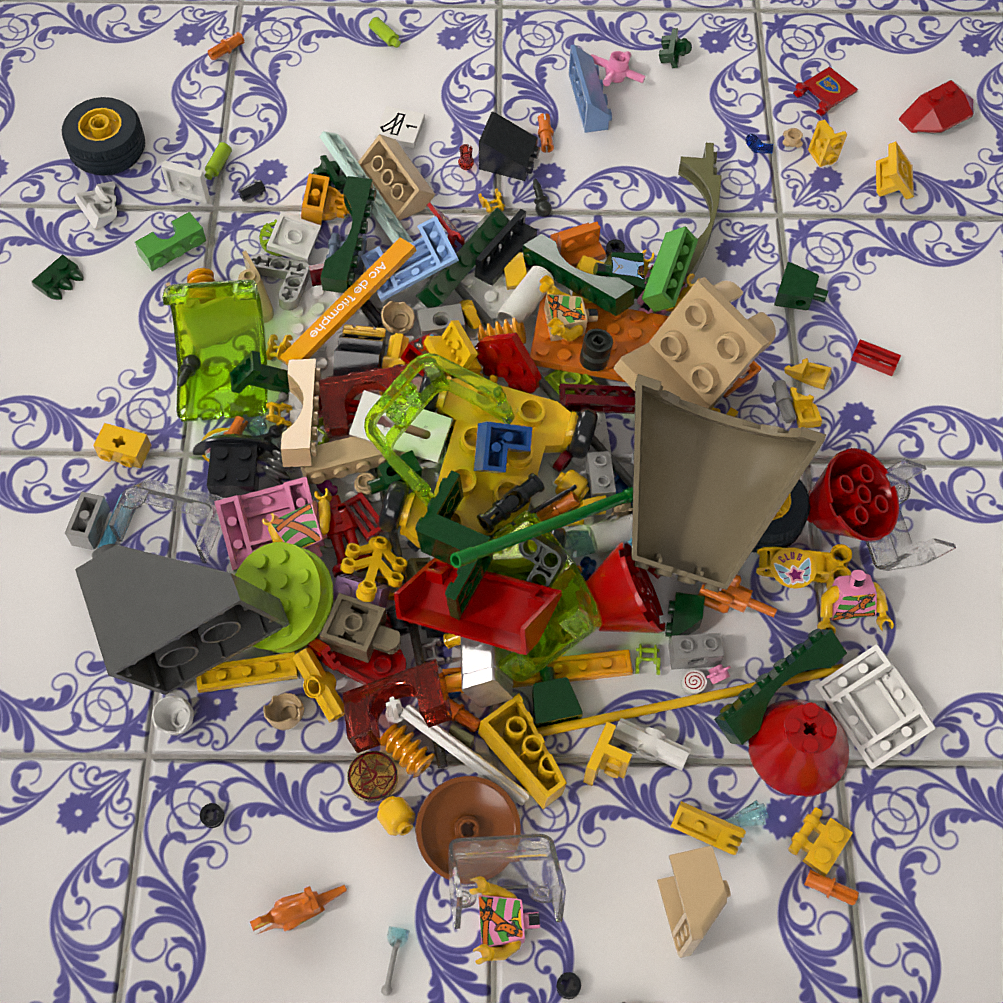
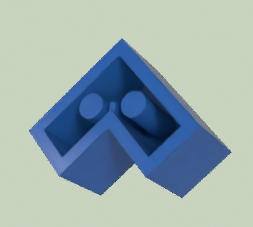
M495 422L478 423L474 471L505 473L508 451L521 453L531 450L532 427Z

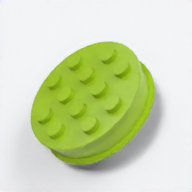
M285 542L264 545L252 552L242 562L235 576L279 598L290 624L256 643L253 647L276 653H290L302 649L313 641L323 630L333 605V583L325 563L315 553Z

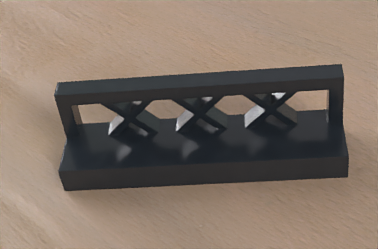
M520 209L476 258L474 277L493 286L503 275L506 265L519 252H523V245L537 236V229L525 224V210Z

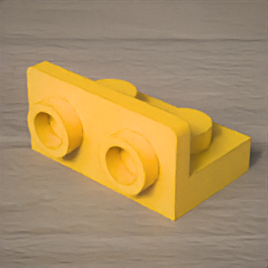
M825 119L817 122L808 151L819 167L832 165L838 160L847 133L842 131L835 134L833 128L829 126Z

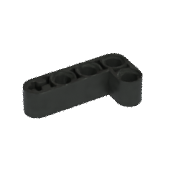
M542 535L530 539L537 544L536 552L529 549V540L519 543L521 555L535 564L526 581L541 585L537 581V574H541L546 579V584L542 586L551 588L566 563L567 554L565 550ZM549 553H554L558 557V564L555 565L549 561Z

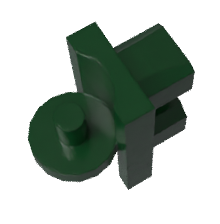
M673 28L671 35L662 36L661 45L664 50H659L661 64L671 63L672 68H678L679 57L689 54L692 50L690 41L686 38H678V28Z
M321 155V164L313 169L314 172L312 174L330 177L329 186L337 190L344 189L347 177L346 175H339L340 166L336 161H329L327 155Z

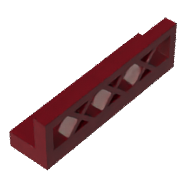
M564 383L559 385L560 404L568 411L579 412L583 408H588L596 411V413L635 414V397H628L631 393H635V391L630 386ZM565 390L574 391L575 394H565ZM588 391H591V392H595L597 395H585V394H586ZM610 392H614V393H616L618 396H607V395H608Z

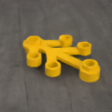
M383 536L372 537L368 544L362 546L355 543L348 544L345 555L348 558H344L341 563L340 569L347 574L368 567L365 580L358 584L356 590V597L363 602H371L375 599L377 587L374 582L378 570L388 580L387 582L391 587H400L404 579L401 573L405 572L408 562L406 559L396 557L392 553V544ZM368 553L372 554V556L354 560L357 559L359 555H364ZM384 557L392 565L391 567L395 572H393L381 558Z

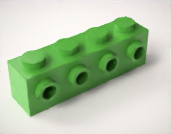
M686 226L666 232L642 296V300L654 312L675 307L698 242V239Z

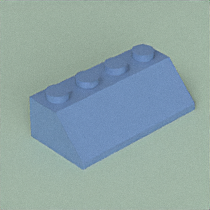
M571 45L568 74L584 132L608 130L609 121H612L611 109L607 108L608 100L607 95L603 94V81L599 79V67L595 65L591 55L576 45Z

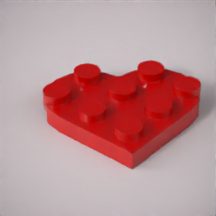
M517 332L486 336L474 347L478 353L476 358L482 365L483 372L488 377L494 375L504 378L509 384L508 388L529 394L534 393L540 387L541 374Z
M386 614L387 621L385 627L392 628L390 617ZM374 649L369 663L333 651L336 656L335 658L341 663L335 669L336 671L377 691H392L404 679L407 671L406 658L401 649L395 654H387Z

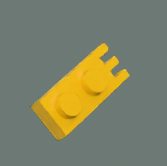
M682 801L670 826L732 855L737 854L738 847L736 846L741 845V838H744L746 834L743 828Z

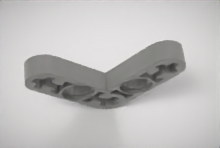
M263 254L251 256L250 258L261 276L285 279L278 295L279 306L284 310L297 308L310 277L309 264L300 260ZM278 266L285 267L283 269H275V267ZM299 284L297 287H290L289 285Z

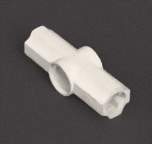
M623 718L618 722L613 740L635 749L636 753L641 757L651 761L659 760L681 771L691 750L667 739L666 735L651 727L645 729Z

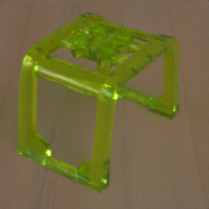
M431 353L417 356L406 366L369 410L364 423L368 439L426 507L431 498L436 496L430 491L431 488L427 482L401 460L393 451L396 441L431 399L439 392L449 391L478 406L505 424H510L515 418L512 407L500 385L444 357ZM423 369L431 383L419 393L417 386L411 381ZM442 370L476 388L484 396L450 379H446ZM384 413L395 423L386 436L377 427V422Z

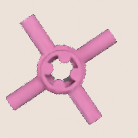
M614 51L611 53L609 61L591 54L594 63L605 68L604 86H609L611 82H623L625 77L640 83L644 82L646 76L629 69L628 64L631 58L629 51L625 53Z

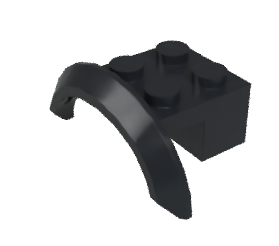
M224 434L209 437L196 444L193 448V455H205V451L211 448L207 476L208 491L211 498H229L258 491L259 474L257 471L259 448L270 452L272 456H274L273 450H281L271 441L261 437Z

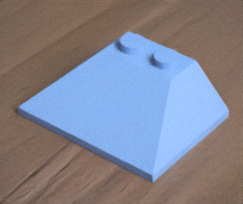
M437 216L417 226L422 238L410 243L415 246L417 251L377 290L381 301L459 261ZM380 246L361 255L367 270L384 254Z

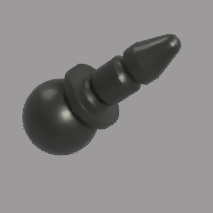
M535 178L533 179V189L536 196L534 200L536 204L535 211L539 216L545 217L551 213L552 206L547 201L548 197L544 196L541 184Z
M187 355L183 359L180 367L182 373L178 378L179 387L186 384L189 377L194 376L200 368L201 362L196 355Z

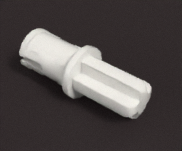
M390 697V701L386 703L385 717L389 721V727L395 723H398V726L401 727L405 725V720L401 716L404 708L399 699L395 700L394 697Z

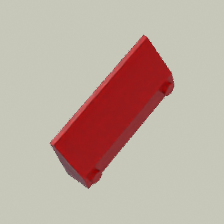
M433 558L394 593L397 619L523 655H527L540 641L562 596V590L486 571L460 620L450 616L445 596L447 586L450 582L454 583L458 576V568L436 558Z

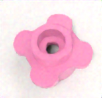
M719 664L709 669L710 674L705 677L706 679L710 678L711 683L715 684L730 677L727 669L731 667L723 668L722 664Z

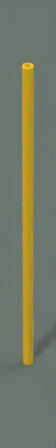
M838 664L831 668H819L801 672L786 681L782 686L828 677L844 665ZM756 682L547 725L536 729L539 734L541 733L542 737L606 724V722L620 721L621 718L630 719L738 696L740 692L751 688Z

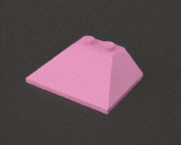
M307 477L284 482L282 485L245 495H236L214 501L232 570L238 569L242 562L256 549L273 543L268 527L262 523L263 518L270 522L272 520L270 513L280 518L313 502ZM324 540L317 543L319 547L325 546Z

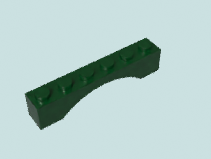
M347 176L343 195L345 207L352 218V226L343 245L324 262L321 274L322 290L344 293L355 282L354 269L359 267L360 257L358 253L363 250L364 238L362 237L363 234H367V218H371L372 215L371 202L376 199V188H373L372 179Z
M496 207L484 216L473 229L465 243L456 252L459 261L438 271L415 295L427 308L441 305L475 266L476 258L510 221L504 213Z
M540 234L523 245V257L527 265L545 268L551 273L556 282L614 316H618L634 305V286L618 277L597 276L573 267L560 255L556 242L545 235Z
M818 628L810 632L805 642L794 646L790 650L791 654L775 662L774 668L770 672L759 676L755 680L756 684L740 692L735 702L724 706L720 710L721 714L714 720L730 743L743 745L761 729L762 719L770 700L786 681L806 670L831 668L847 654L832 629L821 630Z

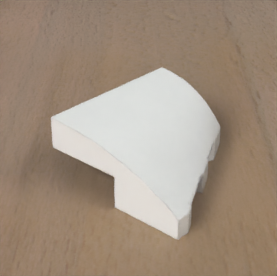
M113 181L96 184L94 191L77 193L75 196V201L95 230L106 226L117 216V208L115 207L116 196L114 195L115 183Z

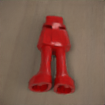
M339 495L332 496L329 502L331 518L329 532L327 533V539H331L337 558V564L332 568V574L335 578L338 575L345 574L340 567L342 560L348 558L345 555L342 537H345L348 544L355 543L359 545L355 533L358 527L357 523L346 508L345 503H341ZM371 554L359 555V557H358L357 559H354V560L363 559V558H366V557H370V556H372V555H371ZM368 567L356 570V572L365 571Z

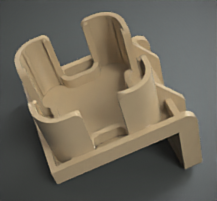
M703 277L695 282L649 343L622 356L614 366V370L634 391L637 375L640 374L662 381L663 390L681 397L680 399L712 409L735 381L750 369L749 365L755 358L772 344L776 336L775 325L764 312H759L746 319L731 304V302L739 299L743 294L741 288L735 283L721 281L712 285Z

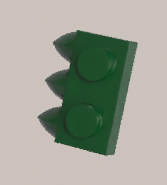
M62 254L31 282L33 287L47 297L61 300L62 293L59 288L62 290H73L72 282L69 279L83 281L84 277L78 265Z

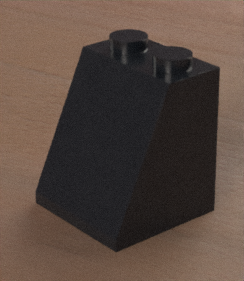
M491 112L479 140V170L526 181L528 173L532 174L534 158L538 159L540 147L537 146L538 137L499 114Z

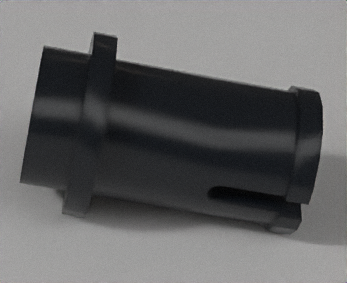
M255 179L253 180L254 183L238 189L239 196L243 202L258 194L263 195L266 189L261 180L257 181Z

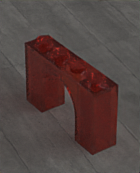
M397 364L384 369L374 368L361 373L351 372L348 375L338 377L328 376L325 379L319 380L324 429L328 438L349 435V406L352 400L364 390L380 391L385 393L390 399L416 407L409 364ZM394 420L396 426L405 424V423H402V422H399V421Z
M436 659L343 692L347 739L357 753L381 745L379 718L386 708V703L390 701V697H394L395 700L403 697L417 698L419 712L429 728L453 719L445 674Z

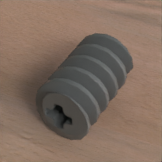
M279 442L277 446L281 450V442ZM273 450L272 453L276 459L268 458L267 461L270 467L263 465L262 469L266 473L264 475L278 485H282V478L290 479L286 471L294 472L295 469L293 467H283L281 451Z

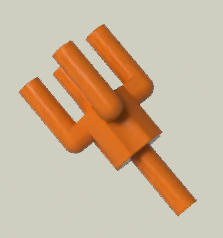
M739 575L735 576L727 590L722 589L717 593L704 589L705 585L702 584L698 595L705 596L704 606L721 613H727L730 607L744 613L746 607H749L774 618L777 608L751 598L753 590L740 585L741 577Z

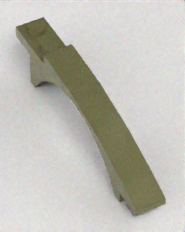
M705 143L703 158L683 156L680 158L678 175L685 178L698 189L706 201L710 215L708 227L698 238L684 279L685 283H687L686 280L689 274L693 273L695 275L704 256L718 210L722 175H717V168L713 167L717 161L714 143Z

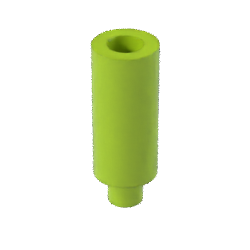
M379 17L371 19L369 28L388 46L398 48L401 45V41L398 40V34Z
M220 142L205 166L206 173L204 176L206 179L212 180L213 177L219 175L232 152V148L228 144Z

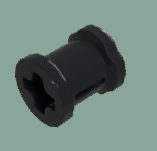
M395 605L386 610L387 616L390 617L391 629L397 630L400 636L412 631V625L409 622L397 619Z

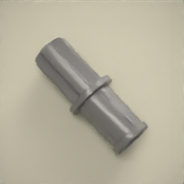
M784 380L775 381L772 385L776 396L775 404L780 408L783 420L786 423H791L796 420V414L792 405L793 398L789 395Z

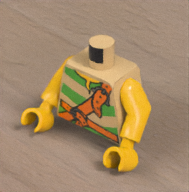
M545 275L540 279V291L542 293L547 292L544 312L551 341L565 339L571 342L585 334L587 322H597V309H585L583 298L561 292L554 286V280L549 275Z

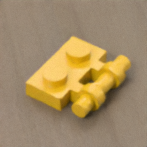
M814 807L811 814L805 816L803 820L804 825L800 831L795 832L791 838L792 843L788 850L794 855H797L800 849L807 852L802 862L819 874L826 876L853 832L832 818L828 820L826 825L822 824L820 818L823 815V811ZM812 831L819 834L814 844L807 839Z

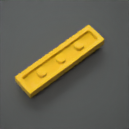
M295 652L223 662L196 677L197 690L199 693L297 679V666L292 660Z

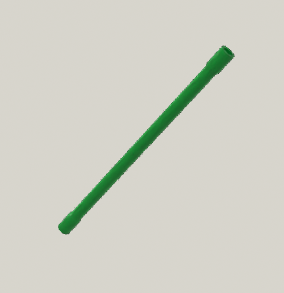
M633 487L475 547H468L452 553L450 556L451 564L455 568H460L495 552L624 503L633 502Z

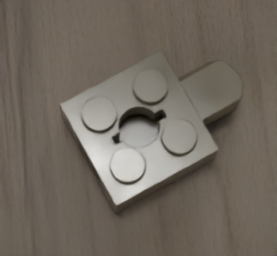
M341 593L338 594L320 634L321 641L329 645L332 651L369 663L374 649L387 654H395L401 647L400 633L397 630L385 627L387 621L385 608Z

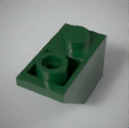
M676 592L674 600H669L667 614L672 616L671 622L666 624L665 636L669 637V643L671 636L690 635L700 628L703 619L705 596Z

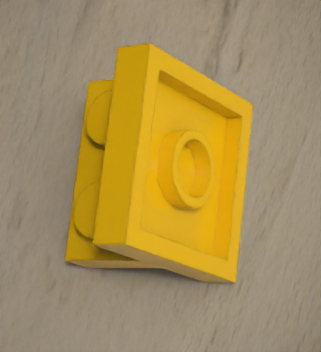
M895 141L888 144V157L876 161V192L881 197L899 190L907 200L914 197L913 165Z
M451 320L442 336H427L423 342L435 364L445 369V376L478 375L482 370L476 359L478 353L459 320Z
M606 722L587 764L583 782L590 786H593L600 769H603L605 774L613 778L620 777L624 779L632 754L611 745L616 725Z

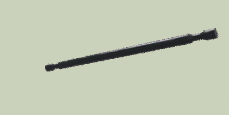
M571 486L569 489L557 494L488 536L490 538L498 536L567 495L570 491L577 489V486Z

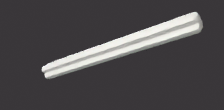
M408 704L404 708L401 716L480 776L499 785L519 805L525 804L530 796L529 792L414 706Z

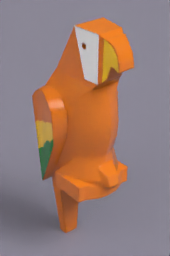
M343 885L318 895L317 891L312 892L311 887L308 886L304 888L302 893L279 899L275 902L274 908L267 914L250 921L255 935L274 928L283 929L285 932L290 931L323 912L325 904L346 892L347 889Z

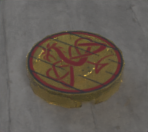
M367 751L358 755L351 762L347 772L348 785L352 793L359 800L368 803L384 800L396 789L398 769L393 759L387 754L379 751Z

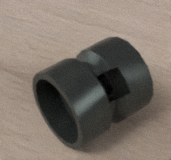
M592 329L585 334L580 353V363L584 368L590 371H600L607 366L613 345L612 336L602 329Z

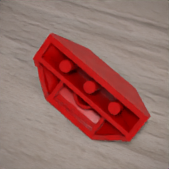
M950 80L920 95L899 117V121L911 133H917L918 131L926 133L944 132L973 116V98L961 86Z

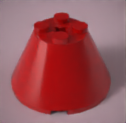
M850 448L837 453L830 460L813 488L808 492L810 512L807 521L813 523L821 531L862 541H878L889 535L893 531L899 515L897 490L895 486L891 487L886 476L889 472L875 456L865 450Z
M627 541L619 543L582 585L581 590L576 592L580 604L584 605L588 614L585 615L586 621L590 628L596 627V629L602 632H664L666 629L665 622L660 623L659 616L663 615V611L647 571L634 566L635 561L631 560L632 546Z
M786 699L769 705L764 713L761 729L749 739V757L757 774L770 787L786 795L812 797L828 791L841 779L849 761L848 739L839 721L825 708L807 700Z

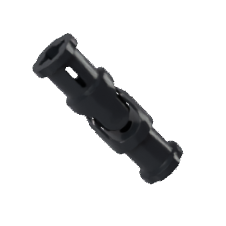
M534 473L528 475V479L520 486H514L503 495L501 500L495 501L488 511L477 515L479 524L489 533L494 531V527L502 520L506 521L510 518L511 513H515L523 508L537 492L541 493L545 490L541 479Z

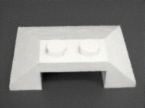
M878 644L815 685L871 770L936 729L923 705Z

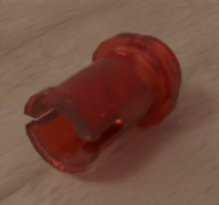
M463 144L459 148L460 158L458 165L463 170H470L474 165V159L472 158L473 148L472 146L469 147V144Z

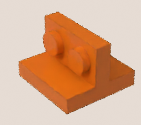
M597 221L590 224L588 222L550 235V239L556 242L560 255L575 268L583 255L598 261L606 257V252L599 242L601 227Z

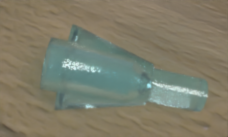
M755 800L736 813L735 816L725 819V821L739 827L766 825L765 819H768L769 816L764 803L759 804Z

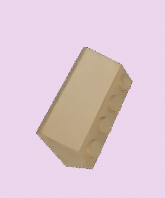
M379 134L358 161L369 179L373 180L374 186L399 221L424 210L436 195L396 139Z

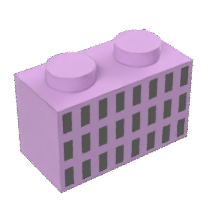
M347 573L338 575L334 585L333 600L337 599L339 593L358 599L356 597V590L358 584L365 580V578ZM374 582L377 587L375 599L368 603L386 608L391 586Z

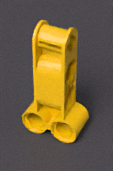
M837 544L833 546L830 553L804 550L813 558L816 564V576L812 582L826 583V588L829 589L836 577L851 575V571L847 566L852 558V551L847 545ZM763 547L758 549L759 567L756 568V573L765 577H774L771 572L772 558L778 551L784 548ZM835 556L841 557L844 561L837 560Z

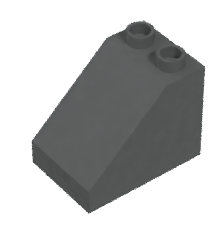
M107 544L93 551L90 561L75 569L108 676L164 695L290 625L279 598L228 572L118 544Z

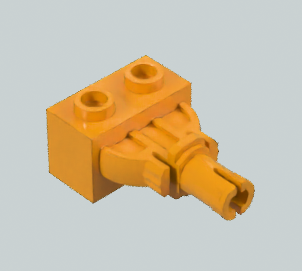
M309 173L302 203L301 219L322 225V220H333L337 217L344 219L345 215L350 214L345 207L344 195L336 188L329 186L330 177Z

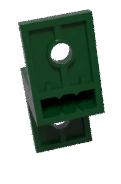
M452 470L448 477H444L440 482L438 494L436 497L431 498L427 506V513L424 518L421 517L415 527L421 552L452 565L450 561L452 553L491 541L489 536L451 520L464 497L460 474ZM493 554L458 568L457 578L454 583H449L445 591L451 617L460 620L491 564Z

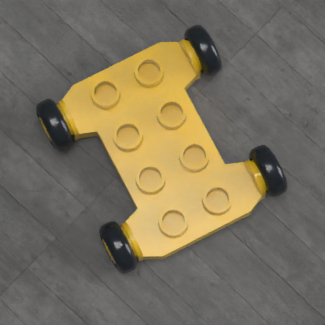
M430 365L424 373L416 407L435 412L437 408V414L453 419L451 426L454 427L434 494L416 495L413 492L409 494V486L404 482L393 481L390 483L379 516V528L387 533H395L399 526H401L400 535H404L420 548L415 530L416 524L421 517L424 518L429 501L432 497H436L439 492L440 482L444 477L447 478L452 470L460 474L464 497L451 520L484 535H492L498 529L527 513L530 502L517 512L511 513L510 518L506 521L502 520L494 527V531L491 533L484 530L479 524L477 515L488 511L495 501L501 500L503 495L514 486H520L524 483L531 473L538 475L543 453H562L569 446L568 452L573 457L578 459L585 458L589 452L597 425L598 415L596 411L583 408L576 415V412L568 411L557 401L470 376L455 379L447 376L446 378V372L443 367ZM495 422L532 427L531 450L521 453L508 451L505 473L474 471L478 423ZM523 520L498 536H494L491 540L529 527L531 524ZM561 527L542 535L562 549L565 548L567 532L564 528ZM529 540V549L536 552L537 544L533 540ZM519 544L493 553V560L488 568L512 574L524 571L531 572L535 564L521 555ZM549 553V561L552 564H558V557L554 553Z

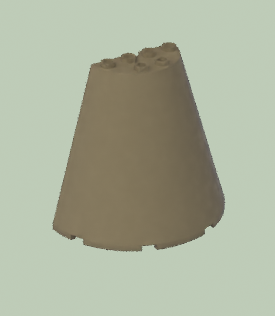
M638 374L635 381L631 560L635 561V567L648 570L649 567L654 568V573L670 578L672 574L678 576L677 581L695 585L696 582L705 584L704 589L717 593L720 588L727 590L825 441L826 434L805 427L790 428L787 431L781 427L766 424L760 425L682 400L680 399L681 397L663 390L662 381Z

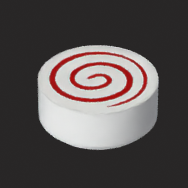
M695 669L687 671L681 680L682 689L689 695L702 693L707 685L705 675Z

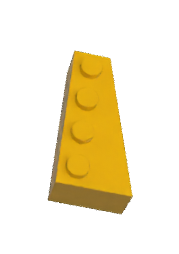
M518 693L513 699L507 701L481 720L478 734L541 808L545 809L563 794L567 782L552 754L548 752L541 733H538L533 723V718L530 712H527L520 693Z

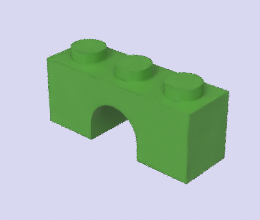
M190 212L171 221L175 232L171 238L160 239L154 232H151L135 241L139 256L151 271L163 267L166 263L206 242L203 227Z

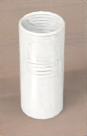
M533 266L497 312V317L503 325L505 319L512 325L514 317L518 323L522 321L524 324L542 298L547 294V292L542 293L539 289L541 285L540 279L545 275H549L554 280L549 271L540 266Z
M632 514L589 525V537L596 554L614 550L619 543L623 541L628 542L632 538Z

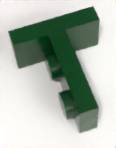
M252 350L230 372L231 391L240 394L248 385L288 394L290 392L288 370L261 364L260 352Z

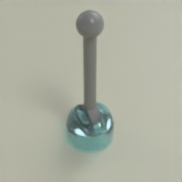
M281 392L275 403L280 404L282 401H285L287 394ZM269 410L262 418L255 417L247 424V429L254 436L265 433L267 429L266 416L269 414Z
M392 926L388 928L387 940L393 948L386 982L381 988V992L385 996L392 993L390 985L398 948L406 944L409 938L410 931L407 929Z

